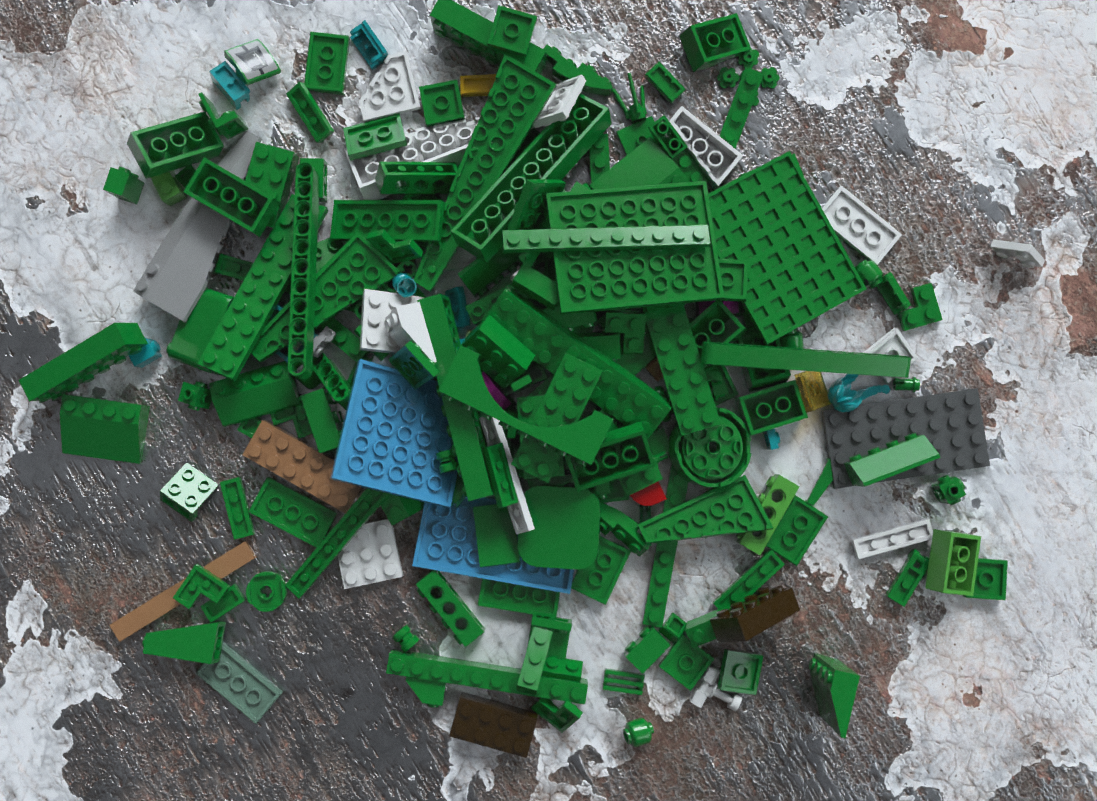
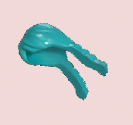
M846 374L845 377L833 382L828 389L827 397L836 410L850 412L856 409L862 400L881 392L889 394L891 389L889 385H878L859 391L851 390L852 382L859 375Z

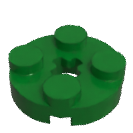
M272 571L256 574L246 587L248 602L262 612H270L277 609L285 602L288 592L283 576ZM265 586H268L269 589L272 590V593L269 594V597H266V594L262 593V590L265 589Z

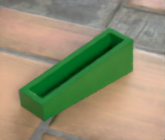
M829 458L826 459L827 463L811 494L805 500V502L812 506L815 505L833 481L831 460Z

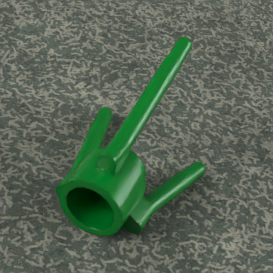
M628 73L627 76L634 102L633 105L629 106V111L616 89H613L612 92L624 111L626 120L631 119V123H637L646 119L645 115H647L644 86H640V105L637 100L632 75Z

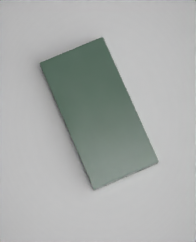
M224 642L222 643L220 661L214 664L203 663L195 673L255 724L260 721L283 693L282 690Z

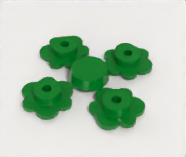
M751 48L750 51L739 55V65L751 69L753 65L758 64L759 52ZM722 67L720 74L717 76L721 88L725 89L728 86L733 88L735 83L739 79L741 80L744 70L739 76V74L735 73L734 68ZM774 67L769 69L763 68L761 70V73H764L761 81L762 88L774 89L777 81L780 79L779 75H777V70ZM758 92L752 106H757L759 103Z

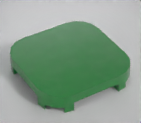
M539 485L525 491L524 497L535 529L518 534V551L522 560L531 566L578 570L592 565L598 557L600 550L601 501L597 495L590 489L577 492L576 487Z

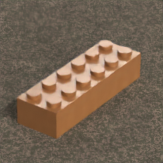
M267 420L261 421L242 454L344 513L357 501L365 488L330 479L335 461L334 457L327 453H319L318 448Z

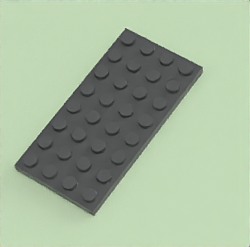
M978 388L859 405L850 412H840L836 409L821 411L828 458L831 460L833 489L852 486L844 463L850 461L849 457L857 454L861 456L867 455V451L872 448L887 447L886 443L898 440V442L905 440L904 436L912 433L925 435L941 458L879 482L990 466Z

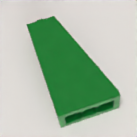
M221 621L146 633L142 642L143 654L206 664L217 663L220 661L226 622Z

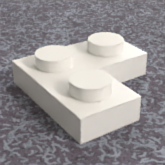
M993 239L990 246L996 252V255L1003 258L1013 256L1019 259L1023 266L1028 268H1034V266L1043 267L1045 259L1031 244Z

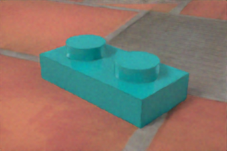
M463 286L445 291V295L450 299L457 329L469 326L470 320L465 307L467 304Z

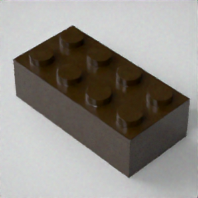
M777 586L769 590V587L759 589L756 595L752 594L744 597L745 601L731 604L730 609L718 611L716 613L717 616L710 619L717 642L747 641L800 611L793 588Z
M461 692L449 737L527 758L538 714L530 710Z

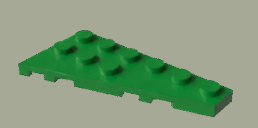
M746 475L739 477L729 485L715 488L637 525L646 544L773 530V526Z

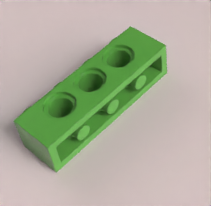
M779 474L769 477L765 485L767 488L764 494L760 493L758 496L763 509L768 508L770 510L768 518L773 526V530L760 531L756 536L752 532L736 535L738 538L737 543L758 555L762 554L800 487ZM774 491H778L780 494V498L776 502L771 498Z

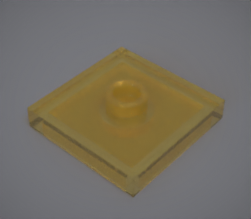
M804 371L794 375L806 413L831 404L827 397L828 392L821 372Z

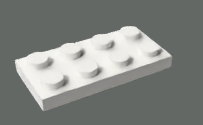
M842 185L822 207L836 235L868 261L872 260L877 265L902 235Z

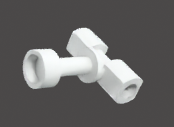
M709 666L702 675V684L699 688H695L690 702L701 708L706 698H712L714 695L727 702V708L737 711L742 697L735 693L731 696L719 690L715 681L720 672L716 668Z

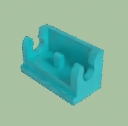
M364 20L350 31L352 35L350 38L370 68L374 70L384 63L388 53L366 20Z
M226 61L209 71L212 82L236 110L241 108V102L244 99L247 102L250 100V89L236 75L235 71Z

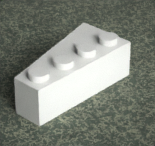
M681 106L669 122L688 146L686 149L708 177V183L716 190L738 164L743 155Z

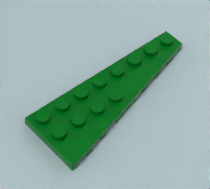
M358 231L316 274L314 329L361 300L364 289L376 290L401 273ZM306 286L300 290V293L306 290ZM290 301L265 326L251 354L258 361L266 360L289 345ZM306 305L300 308L299 313L305 310ZM305 325L299 328V333L305 329Z

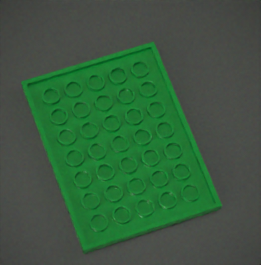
M706 181L546 193L549 229L708 225L709 247L552 252L560 315L713 301L724 298Z

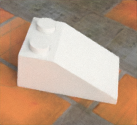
M420 302L396 306L385 318L386 331L390 333L393 341L401 349L411 340L420 346L422 353L427 359H431L436 363V357Z

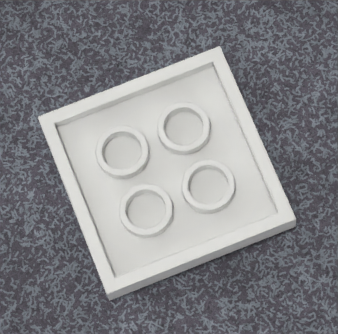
M364 289L360 350L395 354L400 350L399 346L391 338L390 333L386 331L385 318L396 306L417 303V300L424 297H402L397 293Z
M388 519L364 524L338 554L344 589L403 577L394 528Z

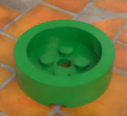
M716 407L721 422L719 426L681 437L677 422L674 425L669 437V457L676 472L687 482L703 487H722L736 481L748 467L752 454L750 453L751 436L749 430L741 418L727 409ZM712 441L717 445V450L714 453L709 452V443Z

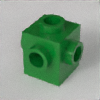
M195 381V384L183 382L178 401L188 404L187 408L200 411V408L209 409L212 398L207 384Z
M945 475L937 479L938 482L931 485L934 490L933 493L940 503L954 505L961 501V497L966 495L964 491L965 486L957 477Z

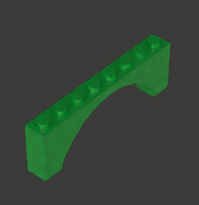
M460 345L438 390L443 393L441 397L451 402L456 399L462 402L461 407L469 411L475 408L481 411L480 416L490 421L492 417L500 420L498 425L509 430L512 426L519 430L517 434L527 439L533 436L538 439L537 444L546 448L551 445L557 448L556 453L564 457L570 454L576 457L575 462L585 467L587 463L592 465L613 422V418L594 410L592 415L578 422L558 427H540L519 421L504 411L488 391L479 364L481 355Z

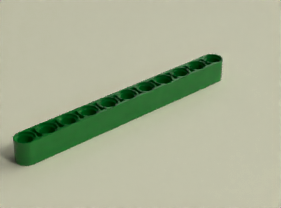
M302 162L296 167L288 371L300 380L308 379L313 371L320 177L309 162ZM309 209V212L303 215V213ZM309 228L307 233L302 234L305 229ZM308 247V250L302 254V250ZM304 267H307V270L304 273H301V270ZM306 286V290L300 293L301 288ZM306 305L305 310L299 313L300 308ZM305 325V329L299 333V328ZM304 345L303 351L298 353V348ZM303 365V370L297 373L298 367Z
M703 342L701 363L908 378L911 357Z

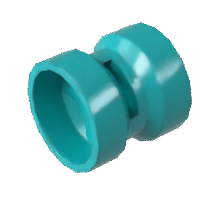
M400 273L393 279V288L402 297H410L416 292V282L409 275Z

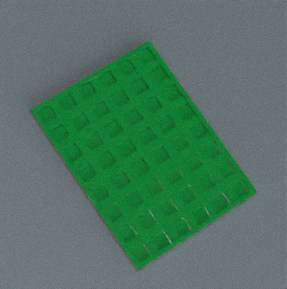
M790 151L708 193L718 259L749 260L747 300L741 303L765 345L867 289Z

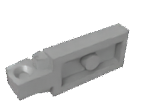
M327 326L314 338L313 359L314 357L318 358L324 351V345L332 343L336 337V333ZM303 365L298 367L297 373L303 370Z

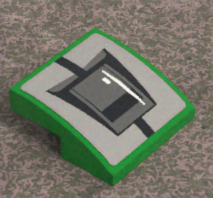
M259 39L224 50L225 58L236 68V75L247 86L281 73V69L274 57Z

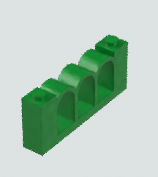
M577 181L571 191L590 190ZM530 252L514 277L512 286L554 311L556 306L559 307L556 281L533 269L541 254L553 260L552 252Z

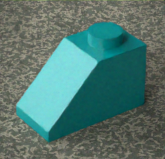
M145 338L148 344L142 347V351L135 355H129L134 367L143 368L162 357L160 353L161 348L157 341Z

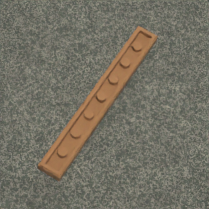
M244 541L203 568L218 578L223 579L257 558L249 543ZM185 579L110 624L109 626L118 641H123L181 605L173 597Z

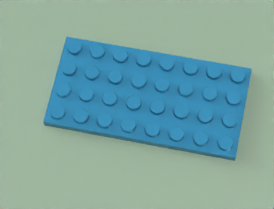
M465 497L458 507L452 505L450 508L424 503L412 566L570 594L574 569L531 566L522 560L520 554V562L480 567L473 507L497 504L496 499L483 497L468 501V498Z

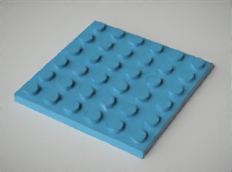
M359 359L330 479L450 508L458 472L455 470L440 474V462L436 458V453L450 450L452 445H454L452 437H449L447 433V425L449 424L447 417H444L441 406L444 404L442 397H439L436 386L438 381L430 379L415 390L396 369Z

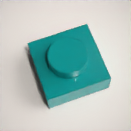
M775 429L764 431L767 450L779 448L780 437L778 432H775Z

